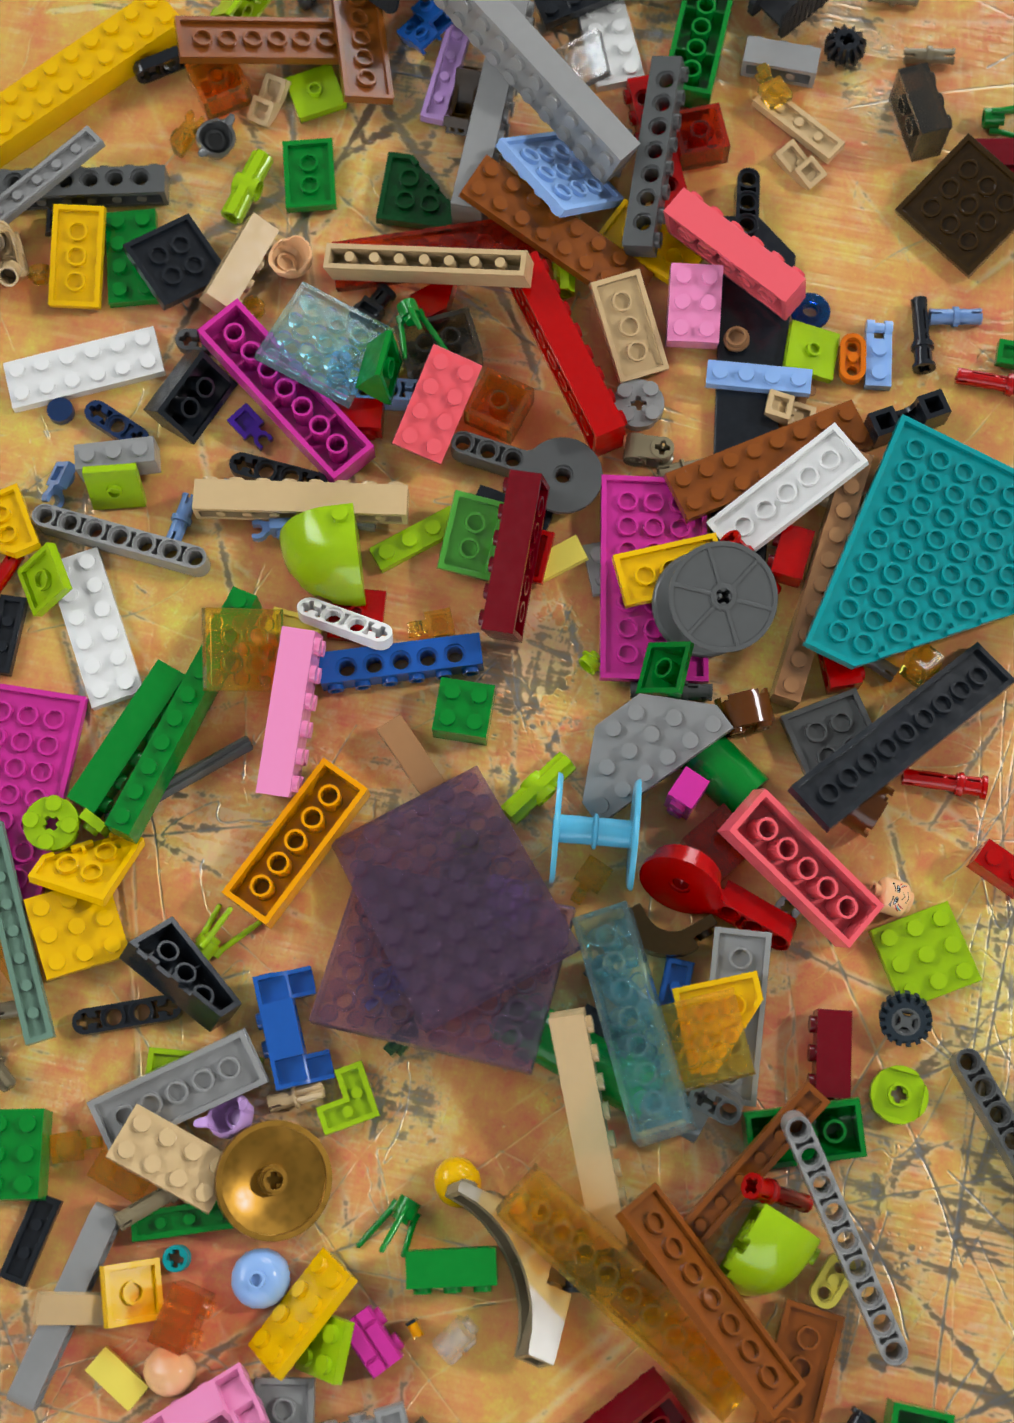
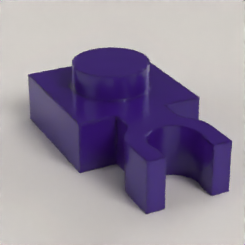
M247 403L227 419L231 427L245 441L251 436L260 451L264 449L258 442L261 437H266L270 442L273 441V437L268 432L260 429L264 425V421Z

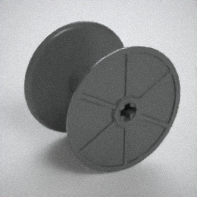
M730 541L706 543L676 558L658 577L652 595L653 617L664 639L667 642L691 641L694 643L692 656L701 658L716 657L753 645L771 626L778 605L777 585L770 567L752 549Z

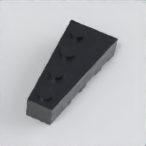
M173 916L129 941L119 957L209 1032L230 1020L242 1004Z

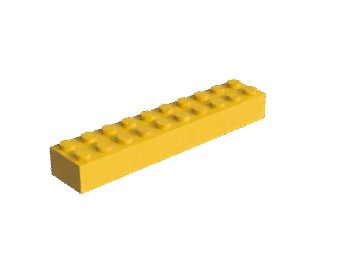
M134 0L1 91L0 168L135 76L133 66L137 61L176 46L174 16L180 15L166 0Z

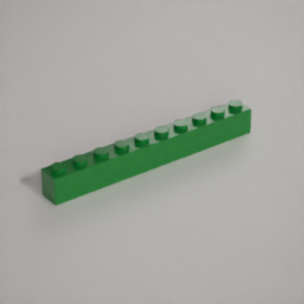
M234 586L230 591L104 823L113 834L135 844L138 843L263 610L256 595Z

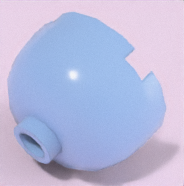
M255 1248L244 1253L236 1261L231 1273V1286L234 1295L243 1305L252 1309H266L277 1304L286 1295L291 1281L287 1261L279 1252L270 1248Z

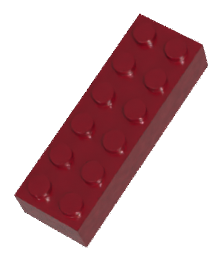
M510 469L509 477L504 478L503 493H505L504 504L500 503L498 509V519L501 521L499 530H495L493 536V546H496L495 554L490 557L488 563V572L491 573L489 583H486L484 586L483 598L486 599L485 608L480 610L478 619L481 630L493 639L522 643L550 490V486L541 473Z

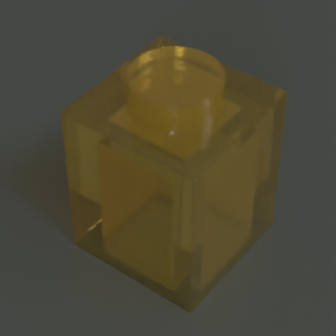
M930 644L911 649L905 654L899 674L918 688L940 671L945 656Z

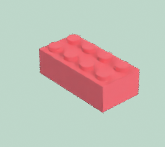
M433 344L391 444L440 465L482 365Z

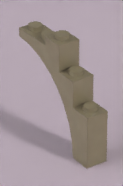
M461 1179L448 1185L445 1197L464 1207L484 1225L497 1242L507 1261L515 1285L518 1303V1338L514 1358L538 1368L554 1366L572 1294L562 1290L560 1284L547 1281L556 1248L547 1245L546 1240L541 1237L531 1236L540 1203L530 1199L531 1196L522 1191H514L505 1196L491 1190L484 1191L477 1187V1183L468 1179Z

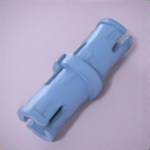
M954 306L952 309H929V325H951V327L967 324L981 325L983 320L982 308L960 309L958 306Z
M184 492L182 494L177 511L171 516L172 523L167 533V538L182 541L187 527L191 526V516L193 514L192 494L190 498L188 497L189 493Z

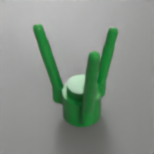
M1014 105L984 108L982 112V128L989 129V134L1014 138V132L999 129V126H1004L1005 114L1014 113Z
M414 298L403 299L397 304L399 315L395 319L399 328L403 359H407L404 324L407 326L416 325L417 329L421 330L420 320L437 344L448 350L426 318L423 309L418 307Z
M402 1194L398 1200L393 1198L386 1211L357 1242L356 1247L361 1248L393 1213L392 1217L396 1220L383 1240L379 1252L384 1253L400 1224L407 1225L410 1220L401 1252V1257L405 1258V1251L410 1247L416 1224L421 1217V1214L417 1213L421 1205Z

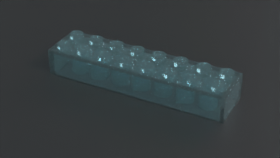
M625 900L572 918L632 1140L641 1148L697 1130L633 910Z

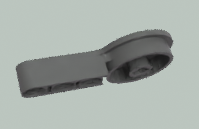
M459 431L452 437L451 454L460 463L503 477H509L510 469L541 473L550 486L546 510L555 514H570L586 508L594 501L601 489L603 471L599 458L589 446L576 439L566 437L553 438L542 442L532 450H523L467 431ZM461 443L467 444L469 448L466 450H460L456 446ZM488 451L493 453L494 456L492 458H484L481 454ZM512 459L516 460L519 464L513 467L509 466L506 462ZM565 476L569 481L561 483L557 481L556 477Z

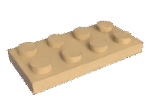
M640 268L591 282L589 287L618 383H626L630 380L640 379L670 369Z
M136 1104L105 1158L207 1215L216 1202L214 1177L222 1151L141 1105Z

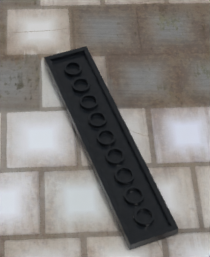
M978 642L795 782L790 786L788 792L822 829L828 833L1014 684V677Z

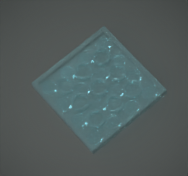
M302 281L256 351L254 359L349 408L360 391L355 387L367 343L386 330H392L394 334L395 329Z

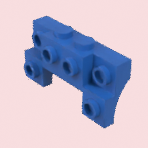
M419 0L411 7L414 15L396 31L404 44L409 48L416 49L423 56L426 54L424 49L435 39L440 41L442 39L440 35L453 24L449 16L436 6L434 0L427 2Z
M306 966L252 977L260 1012L255 1014L259 1031H264L266 1040L261 1042L262 1051L265 1059H270L276 1091L279 1092L336 1078L329 1049L307 1054L297 1010L296 999L317 994L312 967Z

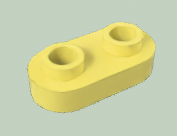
M835 1252L827 1257L809 1288L811 1301L823 1309H830L837 1305L849 1286L843 1271L841 1273L835 1271L834 1267L838 1262ZM854 1260L851 1262L849 1269L851 1270L856 1269V1264ZM822 1287H826L829 1291L826 1298L819 1296V1290Z

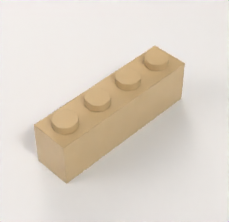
M253 212L244 222L199 301L216 313L222 311L235 299L242 303L241 295L243 292L248 293L255 281L251 278L255 272L259 273L265 265L266 260L263 257L266 252H270L273 245L277 242L275 237L279 230Z

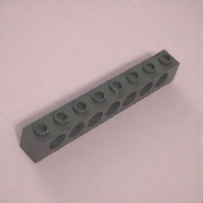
M652 56L638 140L641 144L636 152L622 239L623 250L629 256L656 258L658 248L662 247L663 234L661 232V225L665 224V200L670 198V185L668 181L669 177H672L674 173L672 156L673 153L677 152L678 148L676 131L681 128V114L679 112L680 106H684L685 103L684 83H687L689 78V69L685 67L682 56ZM664 131V133L656 135L658 132ZM661 154L658 158H653L655 155ZM652 178H657L654 182H649ZM653 201V204L645 206L646 203ZM650 225L646 230H641L643 226Z
M128 164L116 167L102 165L89 168L80 166L26 210L53 209V204L105 207L169 205L170 178L166 166L159 164L144 166ZM32 168L24 170L0 169V194L32 170Z

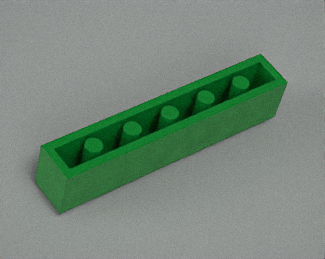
M157 660L67 795V798L83 809H88L100 819L103 814L108 813L112 809L114 797L119 790H123L130 773L140 759L185 674L161 660Z

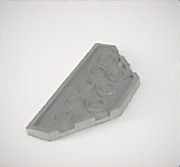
M639 693L595 726L582 803L592 817L598 814L599 818H611L632 803L633 788L636 780H642L643 795L725 736L734 727L717 705Z

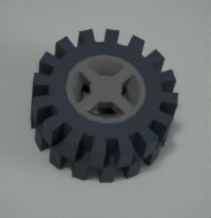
M905 990V994H900V991H896L895 996H887V1001L882 1002L881 1010H879L881 1030L884 1035H887V1039L891 1043L893 1040L896 1041L898 1046L905 1043L906 1047H911L913 1042L916 1045L920 1044V1039L922 1038L926 1040L928 1031L931 1032L932 1030L931 1023L933 1022L927 1001L924 998L921 999L919 994L914 993L912 995L907 990Z

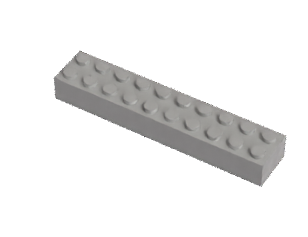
M434 0L436 6L449 16L453 24L460 28L469 38L471 44L484 54L487 61L492 66H495L504 76L506 82L519 92L522 99L530 104L539 114L541 120L554 130L557 137L565 142L573 151L575 157L589 168L596 179H599L604 185L625 167L641 143L510 0Z
M510 0L534 27L535 18H533L535 2L531 0ZM486 57L484 58L451 199L452 230L482 235L484 226L489 225L490 218L458 196L486 154L498 163L500 160H504L502 154L495 146L500 138L509 137L511 126L509 118L514 116L515 111L514 96L519 94L512 85L506 82L504 76L495 66H492L487 61Z

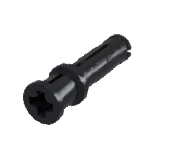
M916 296L911 299L914 341L911 345V352L914 353L912 371L917 374L931 373L936 369V363L933 361L932 356L934 343L929 335L928 306L925 296Z

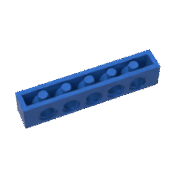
M479 632L393 643L385 650L359 647L328 651L319 660V668H322L320 681L322 689L333 694L341 693L346 688L355 687L356 690H366L371 688V685L377 684L390 687L397 685L401 681L421 683L425 681V678L436 677L437 680H441V677L451 678L452 675L456 674L475 676L480 671H484ZM453 653H458L462 656V659L458 662H451L448 660V657ZM428 656L435 659V662L430 666H425L421 663L422 659ZM399 660H406L409 663L404 669L394 667L395 663ZM373 663H378L382 666L375 673L369 672L368 667ZM345 667H353L355 669L350 676H343L341 671Z

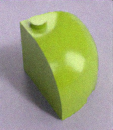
M353 503L317 507L301 512L289 519L279 534L280 547L289 573L299 582L300 586L313 596H320L331 600L333 604L366 606L360 536Z
M754 1203L719 1267L740 1295H768L790 1284L808 1263L811 1265L815 1263L821 1251L818 1248L821 1240L768 1204Z

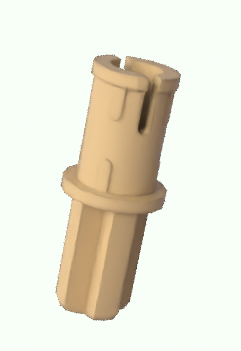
M315 1082L279 1093L267 1095L268 1107H271L270 1112L274 1113L294 1106L300 1108L301 1104L322 1099L326 1096L325 1087L322 1082Z

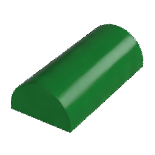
M726 736L720 738L680 767L683 771L687 766L710 781L705 793L729 817L752 790L760 789L769 780Z
M852 1097L829 1100L828 1106L811 1124L827 1162L867 1157L860 1098ZM782 1107L742 1112L741 1126L745 1149ZM790 1148L772 1169L797 1166ZM814 1148L805 1149L801 1156L802 1160L811 1159L814 1156Z

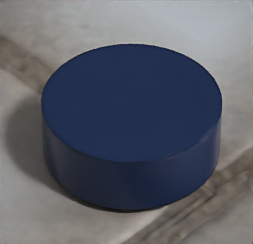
M55 398L47 406V414L55 424L65 425L74 418V407L66 398Z

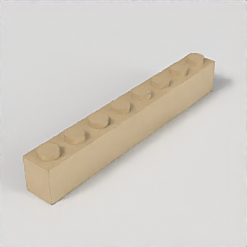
M327 243L323 263L324 270L333 280L531 288L534 262L527 250Z
M205 476L202 479H194L192 510L197 519L269 521V518H292L301 512L317 507L353 503L357 523L408 524L409 488L408 485L397 481H392L388 484H377L374 481L350 483L346 480H337L333 483L324 482L319 479L298 482L290 478L283 479L282 481H271L268 478L244 480L240 477H231L229 480Z
M585 1007L551 1012L548 1021L592 1248L594 1251L628 1245L629 1234L615 1215L623 1209V1206L628 1205L625 1187L620 1188L618 1177H622V1170L619 1158L614 1159L612 1148H617L614 1130H608L607 1120L611 1119L609 1102H603L601 1091L606 1090L603 1072L597 1073L596 1062L600 1061L598 1045L591 1042L590 1033H594L592 1015H586Z

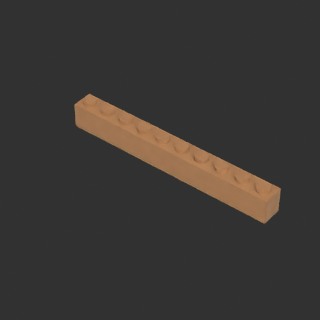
M864 452L861 453L868 460L869 465L829 496L769 694L772 703L794 709L801 701L815 654L814 651L802 646L853 527L874 456Z

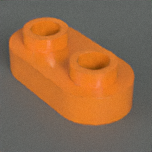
M849 333L841 339L839 345L838 375L844 383L855 385L862 381L866 372V341L859 334ZM848 347L854 348L855 352L849 351ZM847 371H853L855 375H849Z

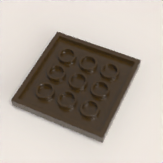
M968 133L895 208V213L969 278L1014 233V173Z

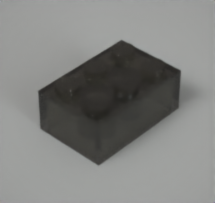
M927 62L898 69L889 96V102L911 162L939 156L952 129V119L946 113L943 95L938 92L936 87V76L934 72L930 71Z
M469 306L427 317L449 351L483 366V351ZM421 320V330H418L416 325L407 326L404 324L407 359L402 358L398 325L393 326L395 340L407 379L419 378L433 344L438 345Z

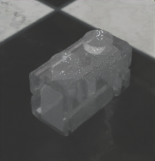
M457 1315L446 1328L444 1327L434 1337L432 1346L448 1365H453L463 1356L464 1352H467L476 1343L479 1327L469 1315L464 1318Z

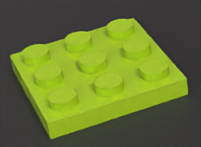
M948 901L868 931L894 994L896 991H900V994H905V990L910 991V994L914 995V993H917L921 999L924 998L926 1001L982 980Z

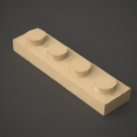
M770 84L753 99L752 106L826 164H829L844 148L845 142Z

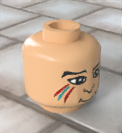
M883 877L878 883H874L871 886L870 892L885 905L880 912L899 917L903 913H908L911 909L914 893L911 892L908 883L890 877Z

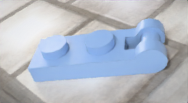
M866 320L865 390L890 391L892 382L893 321L875 323V320ZM874 333H883V339L874 338Z

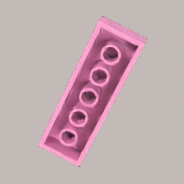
M282 626L256 793L293 798L305 782V777L301 776L302 767L307 766L309 759V750L305 748L307 738L311 739L313 733V722H310L311 711H316L318 696L314 695L315 685L320 684L322 668H318L320 657H324L326 651V641H323V636L314 630Z

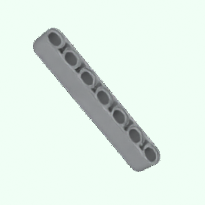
M40 504L32 512L33 521L41 532L48 536L91 548L98 547L99 550L194 577L205 576L211 568L206 552L203 548L50 504ZM52 516L49 522L42 523L44 518ZM77 523L74 529L67 530L70 524ZM102 530L99 536L92 537L95 531ZM121 537H127L124 543L116 544ZM152 544L148 551H141L144 545ZM177 551L176 556L173 558H166L169 552ZM194 559H203L199 565H191Z
M100 1202L94 1204L54 1291H92L100 1273L99 1266H103L120 1229L113 1214L119 1212L118 1210ZM38 1325L10 1386L7 1400L33 1412L38 1409L76 1325Z

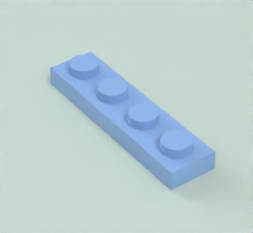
M708 359L705 388L768 394L769 390L773 389L796 397L809 398L812 369Z

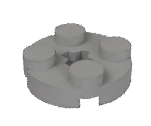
M634 379L621 383L614 394L616 398L615 405L618 411L622 410L627 419L625 428L632 431H645L652 428L662 417L665 405L663 394L659 390L658 385L653 381ZM640 400L645 405L642 406L641 410H637L636 406H631V403Z

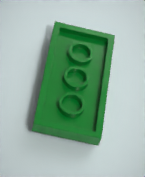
M155 208L106 212L108 304L110 308L159 304L123 251V244L158 228Z

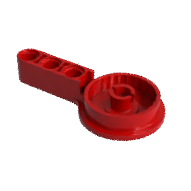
M668 844L657 848L653 855L643 862L639 871L640 882L645 891L660 904L687 914L712 913L738 929L772 933L771 948L785 951L790 947L797 927L796 919L729 879L725 889H722L720 885L722 881L720 869L703 852L685 845Z

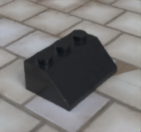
M188 349L143 410L162 427L194 445L238 383L203 350Z

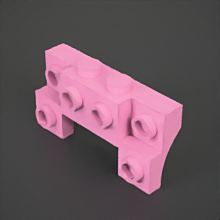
M239 1362L210 1381L201 1383L194 1391L174 1400L170 1406L142 1423H270L261 1398L256 1395L247 1369Z

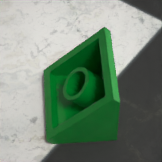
M386 330L367 343L355 387L386 405H391L403 362L392 330Z
M691 641L649 642L636 694L641 693L680 699L694 643Z

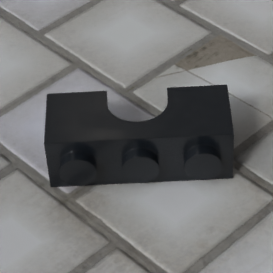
M938 389L918 396L910 406L902 410L895 411L892 405L868 413L864 424L873 442L872 449L889 443L898 419L902 414L933 429L944 425L952 411L942 389Z

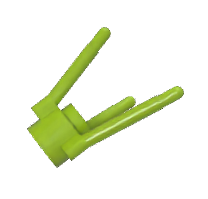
M217 904L201 933L196 937L195 945L208 961L213 956L219 959L227 949L254 931L262 923L257 920L219 947L218 945L221 941L215 934L227 920L233 908L228 907L209 932L222 908L221 904Z

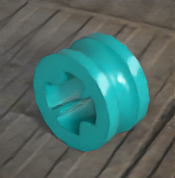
M172 1245L165 1250L162 1262L168 1271L181 1272L190 1265L192 1255L186 1246ZM176 1250H179V1255L184 1257L183 1263H178V1267H175L174 1261L170 1259V1255L176 1254Z

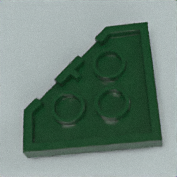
M388 152L376 222L379 224L451 233V200L444 196L440 191V187L428 173L426 174L414 155Z

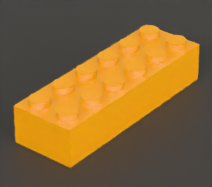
M323 757L300 787L298 793L294 795L221 893L266 927L272 929L371 795L368 788Z

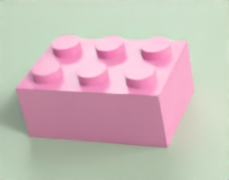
M671 263L665 347L717 349L720 336L724 265Z

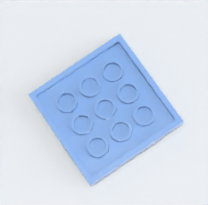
M554 131L500 138L495 146L502 154L503 159L518 171V175L527 181L534 189V193L542 198L550 207L551 212L559 218L616 208L624 200V197L609 181L603 185L599 179H596L589 168L575 157L573 151L565 142L557 137Z

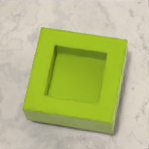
M87 808L78 816L85 822L82 827L95 837L100 833L107 838L108 834L111 833L104 825L105 822Z

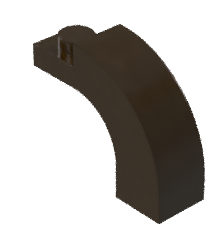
M465 65L456 67L452 102L448 113L444 115L443 119L446 133L467 135L482 68Z
M640 903L616 916L614 919L619 931L632 946L645 954L658 958H679L696 952L699 946L695 939L698 938L699 941L708 938L714 934L712 928L717 925V921L711 913L686 929L666 931L650 921Z

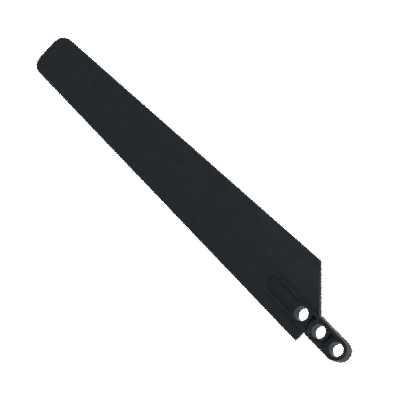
M754 168L742 169L738 173L734 191V216L723 217L730 222L732 220L736 221L743 228L749 229L750 231L748 232L744 231L750 237L756 236L763 242L766 249L770 252H778L784 258L786 264L790 267L795 266L796 255L759 218L760 174ZM743 183H749L751 186L744 185ZM746 205V206H749V207H751V208L747 209V208H744V207H742V206ZM724 274L717 360L782 366L790 316L786 321ZM733 326H740L749 333L750 342L743 351L732 352L724 345V335ZM716 389L713 454L779 428L778 422L764 415L768 394ZM721 510L711 513V518ZM767 544L756 551L765 562Z

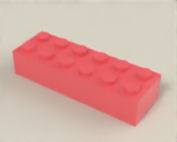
M683 187L664 210L667 232L710 265H724L723 274L786 321L806 298V278L803 271L796 266L790 267L784 262V258L778 252H770L764 247L763 242L759 238L747 235L739 223L733 220L730 222L723 217L724 214L716 206H708L704 203L701 195L695 191L690 192Z
M766 788L752 790L717 831L835 947L850 948L885 906Z

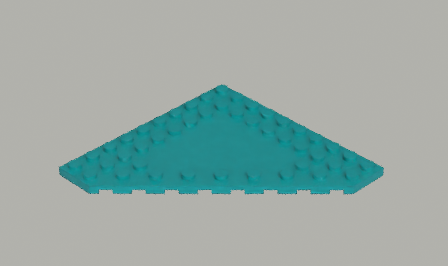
M904 414L898 419L802 646L851 670L1014 615V468Z

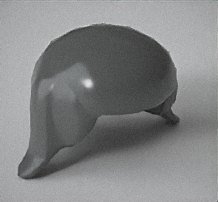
M230 113L224 119L214 118L200 125L195 137L199 148V157L222 159L234 148L236 135L233 129L235 121L233 113Z

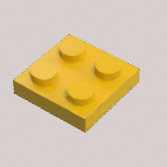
M160 1257L99 1266L104 1329L165 1319Z

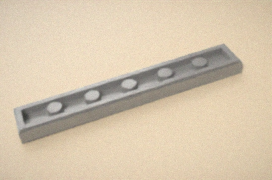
M88 125L0 194V220L7 224L13 221L105 147L104 141Z

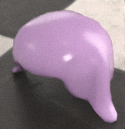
M241 1094L210 1109L207 1116L196 1119L193 1125L196 1128H208L219 1138L232 1139L236 1134L252 1124L254 1107Z

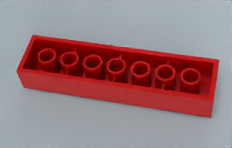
M536 250L529 253L534 262L531 288L509 287L587 445L599 457L623 447L627 419L622 410L618 411L612 389L606 388L603 382L605 380L603 371L600 366H595L592 360L594 358L593 352L589 344L585 345L581 339L583 337L581 328L577 322L573 323L570 317L572 315L571 309L567 301H562L557 281L555 279L551 280L548 274L550 269L546 259H541Z

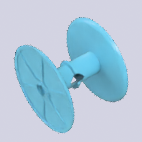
M558 772L549 884L555 881L558 842L591 845L593 850L596 849V846L627 848L626 887L629 891H632L639 841L642 780L638 779L634 784L630 820L599 818L598 814H595L594 817L561 814L564 775Z

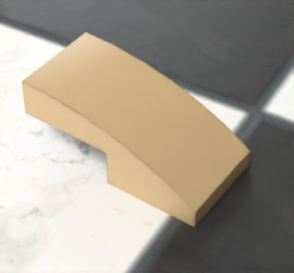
M266 72L259 96L253 95L246 119L269 128L282 107L291 82Z
M791 139L772 156L776 163L795 182L808 191L827 175L814 156L807 157L794 139Z
M770 389L764 415L786 426L816 414L817 407L794 401L795 396Z

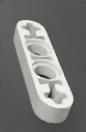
M312 597L304 598L298 602V617L301 622L375 650H385L393 644L392 628L383 622ZM331 616H338L340 620L334 623L326 621ZM359 624L364 626L360 631L350 630L353 625Z

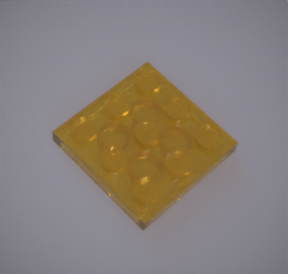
M202 608L203 691H272L283 626V609Z
M733 987L649 1008L666 1087L670 1096L756 1074Z

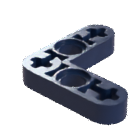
M100 400L91 401L85 407L84 413L89 423L114 440L149 436L143 427ZM101 410L102 414L104 415V417L107 418V420L104 421L102 417H100L99 415L94 416L92 413L94 411L99 412ZM121 421L125 423L122 431L113 432L111 430L115 422Z

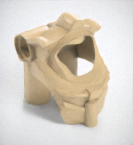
M0 220V283L6 287H12L17 284L20 277L29 275V268L19 233L13 232L10 225Z

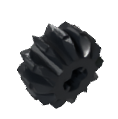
M845 24L841 29L834 27L825 39L824 54L828 55V62L834 61L835 68L843 65L845 70L849 67V64L855 67L865 54L867 43L866 39L863 38V31L856 32L855 25L851 29L847 28Z

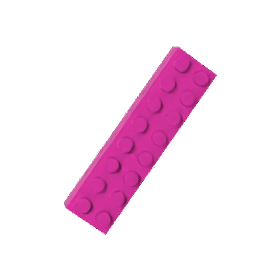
M235 299L197 330L204 347L318 471L324 474L329 482L335 483L337 480H349L376 457L374 445L238 299Z

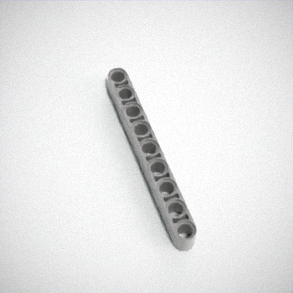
M796 1110L788 1111L781 1118L782 1132L874 1345L886 1363L893 1366L901 1365L908 1357V1347L814 1129L801 1112ZM801 1120L803 1122L801 1130L796 1133L790 1132L791 1123ZM807 1148H814V1156L809 1160H802L803 1151ZM818 1176H826V1183L822 1187L817 1188L813 1186L814 1180ZM838 1204L836 1213L832 1215L825 1213L828 1205ZM844 1231L850 1232V1237L847 1241H837L840 1233ZM862 1259V1264L858 1269H849L853 1260ZM866 1287H874L873 1293L869 1297H861L862 1291ZM878 1315H886L885 1320L881 1324H873L874 1319ZM892 1342L897 1343L894 1351L885 1352L888 1344Z

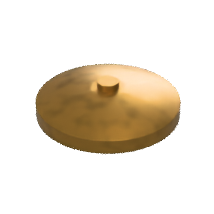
M281 1120L258 1122L236 1134L222 1151L214 1177L216 1200L226 1220L242 1234L257 1240L270 1242L293 1238L310 1228L324 1211L332 1189L331 1163L321 1142L306 1128Z

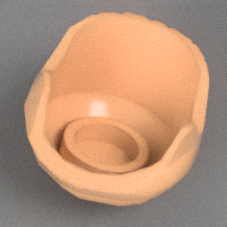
M297 235L280 239L269 252V265L280 277L287 279L299 278L311 266V246H309L307 240Z
M167 1344L154 1349L146 1358L143 1374L148 1387L155 1394L164 1397H175L184 1393L192 1386L197 1368L194 1360L187 1353L173 1345Z

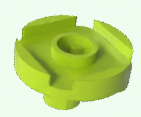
M57 795L43 797L35 801L23 815L24 834L27 840L37 849L52 852L63 851L70 847L79 835L78 830L81 818L78 816L80 814L76 807L66 799L60 798ZM50 818H58L59 820L56 823L57 829L54 831L51 828L46 829L45 827L47 820Z
M895 1065L880 1070L872 1079L869 1087L871 1109L882 1120L891 1124L903 1125L915 1121L927 1108L929 1100L927 1086L924 1085L923 1080L920 1078L921 1076L909 1067ZM897 1087H901L902 1093L906 1095V1099L900 1100L899 1103H896L894 1097L891 1096V1092L896 1091Z

